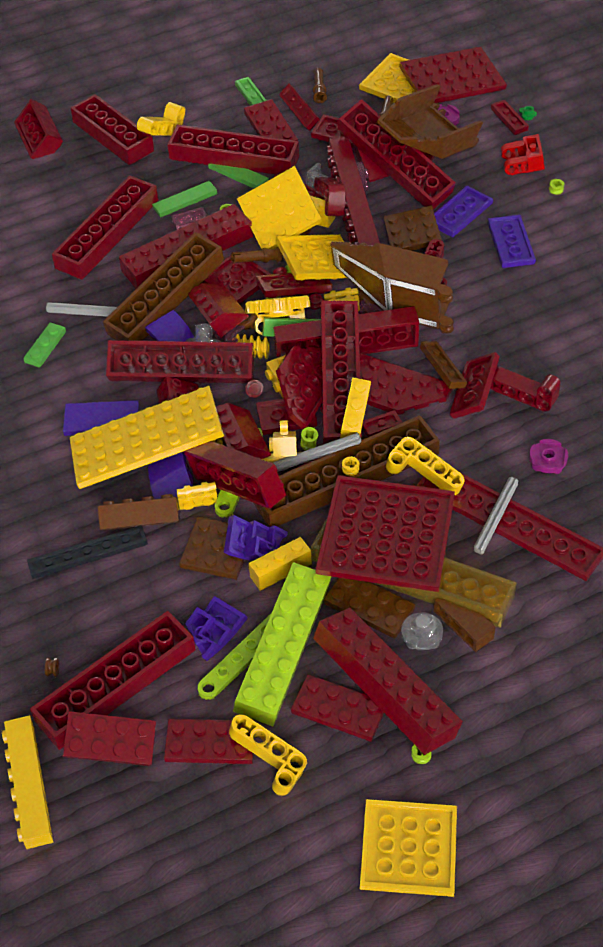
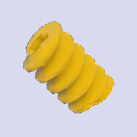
M236 334L232 341L253 343L255 348L254 358L256 355H258L259 359H262L263 356L266 359L269 357L270 345L267 336L264 337L263 341L258 336L255 341L253 335L247 340L246 334L243 335L242 339H240L239 334Z

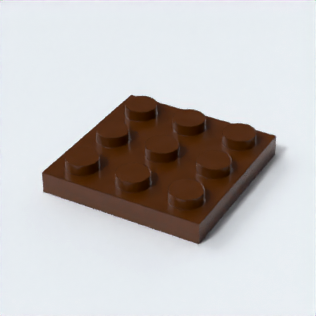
M432 205L383 217L390 246L412 251L428 247L430 241L434 239L441 240Z
M198 517L180 560V568L237 580L245 559L224 553L228 523Z

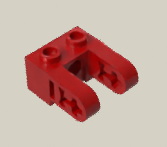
M539 134L525 136L521 141L506 143L501 147L502 157L506 159L504 162L506 174L515 175L545 169Z

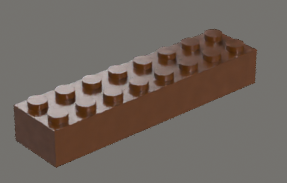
M195 232L103 321L107 335L117 341H143L149 335L145 329L147 325L174 310L189 296L188 293L195 286L200 285L224 261L222 247Z

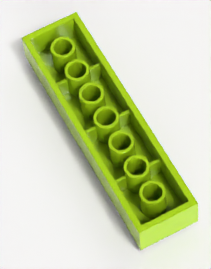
M295 562L292 563L235 699L233 712L245 715L272 727L274 726L329 588L331 576L318 575L314 569Z

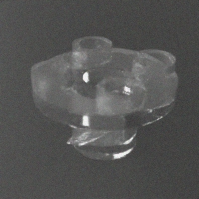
M206 323L196 325L194 338L186 339V342H221L212 338V326Z
M426 612L415 613L407 617L403 622L402 637L410 649H434L439 646L442 640L443 626L440 620L432 614Z

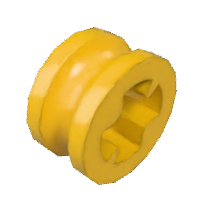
M352 456L346 457L342 461V472L347 476H354L359 473V460Z

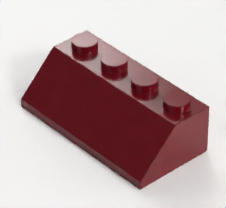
M30 99L14 123L30 158L35 159L55 153L62 145L63 140L47 107Z
M201 283L188 293L189 297L220 338L249 317L225 285Z
M230 403L216 407L224 434L221 438L226 447L234 448L237 451L260 459L271 456L249 410Z

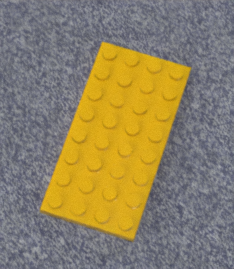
M210 386L199 388L196 391L183 394L177 398L164 401L161 404L145 408L142 411L71 436L70 444L76 483L79 489L223 437L222 426Z

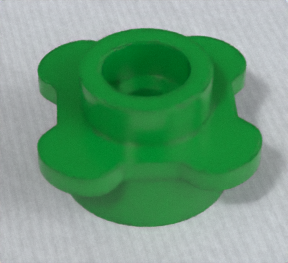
M533 106L519 109L524 120H532L537 115Z

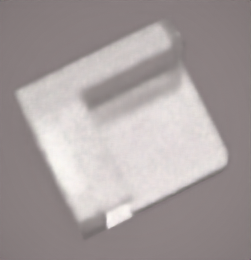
M316 163L306 172L307 185L314 188L315 177H328L321 174V164Z

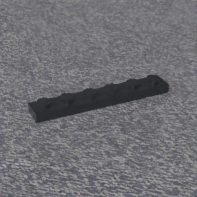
M138 526L27 559V563L33 580L148 545L143 527Z

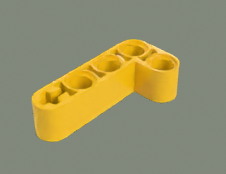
M169 102L166 105L163 117H140L137 122V129L150 135L172 136L176 125L183 124L185 107Z
M412 437L403 438L390 452L386 462V469L392 474L400 473L408 464L440 489L455 491V495L460 492L464 484V476ZM404 447H408V448H410L411 450H410V451L405 450ZM419 459H425L427 462H422ZM393 460H396V461H398L400 464H395V463H393L392 461H393ZM435 470L441 471L442 474L436 473Z
M245 715L235 716L229 729L230 737L278 769L272 783V789L280 796L287 795L306 767L307 759L305 755ZM259 737L263 740V743H257L253 738ZM272 750H279L282 755L277 756ZM291 762L298 763L300 768H294ZM279 779L286 780L289 785H281Z

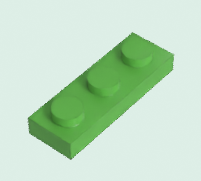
M49 323L25 355L24 362L41 367L66 333L65 327Z

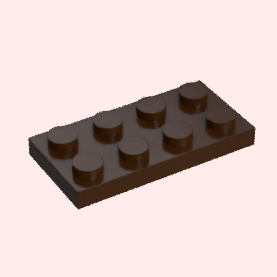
M339 578L324 598L325 605L339 612L351 608L368 626L394 639L415 610V604L370 582Z

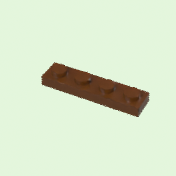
M421 341L419 348L446 385L451 389L465 388L467 381L437 341Z

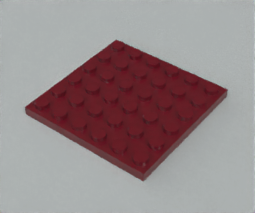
M337 475L316 565V574L439 592L455 491Z

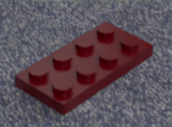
M272 99L244 108V113L258 136L298 141Z
M292 273L256 276V283L263 295L268 298L332 291V283L329 279L295 280Z
M497 352L466 361L462 376L467 381L465 388L457 389L450 411L453 419L484 410L500 357Z
M308 674L291 708L292 714L372 742L384 714L368 695Z
M69 711L63 757L151 766L156 721Z
M168 720L165 762L253 764V753L230 737L229 729L232 720Z

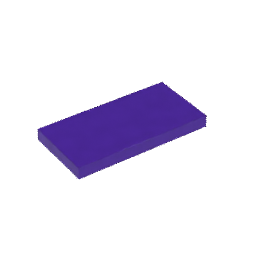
M465 186L434 213L439 231L453 238L493 203V199L469 186Z
M521 215L488 218L487 223L502 268L536 263Z
M139 400L65 404L63 434L64 436H71L109 423L112 420L139 412Z

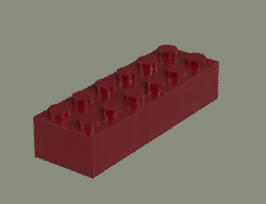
M96 94L70 107L73 123L128 165L154 152L152 136L139 131L134 122Z
M213 441L183 451L198 481L215 482L216 488L268 509H271L286 496L284 484L277 473L278 469L272 462H267Z

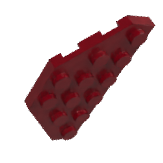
M293 346L277 368L276 374L289 418L304 429L309 425L322 403L320 348L312 347L300 349V346Z
M359 353L360 379L371 381L367 405L387 412L395 410L400 415L405 413V410L425 408L430 403L437 401L439 403L446 402L453 390L443 380Z

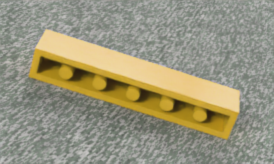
M30 715L5 721V730L2 731L4 744H8L5 756L7 763H11V768L8 769V776L10 782H14V788H11L13 802H17V808H14L16 822L20 821L21 828H17L19 842L23 841L26 849L53 843L33 722Z

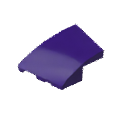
M174 310L145 327L146 332L156 341L197 342L189 327Z
M183 451L148 465L149 480L154 499H161V495L173 494V497L178 499L176 489L184 488L186 485L193 486V477L186 467V457Z
M233 515L228 520L224 553L233 557L254 561L279 548L280 542L288 535V532L275 525L267 527L255 520L248 522Z
M214 596L204 611L197 607L185 624L194 637V642L198 646L203 659L208 661L234 637L248 617Z

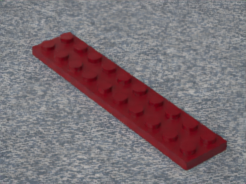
M435 470L436 473L442 474L441 471ZM462 474L464 476V484L460 492L454 497L452 510L484 526L500 493ZM423 477L416 485L440 489L426 477ZM510 499L494 531L584 581L588 580L603 559V547Z

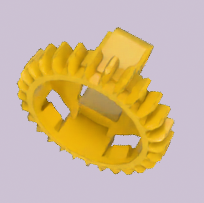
M307 295L248 301L245 304V310L247 314L256 313L258 319L253 322L254 330L262 335V332L258 330V325L264 321V317L288 316V318L306 319L304 308L310 307V300Z

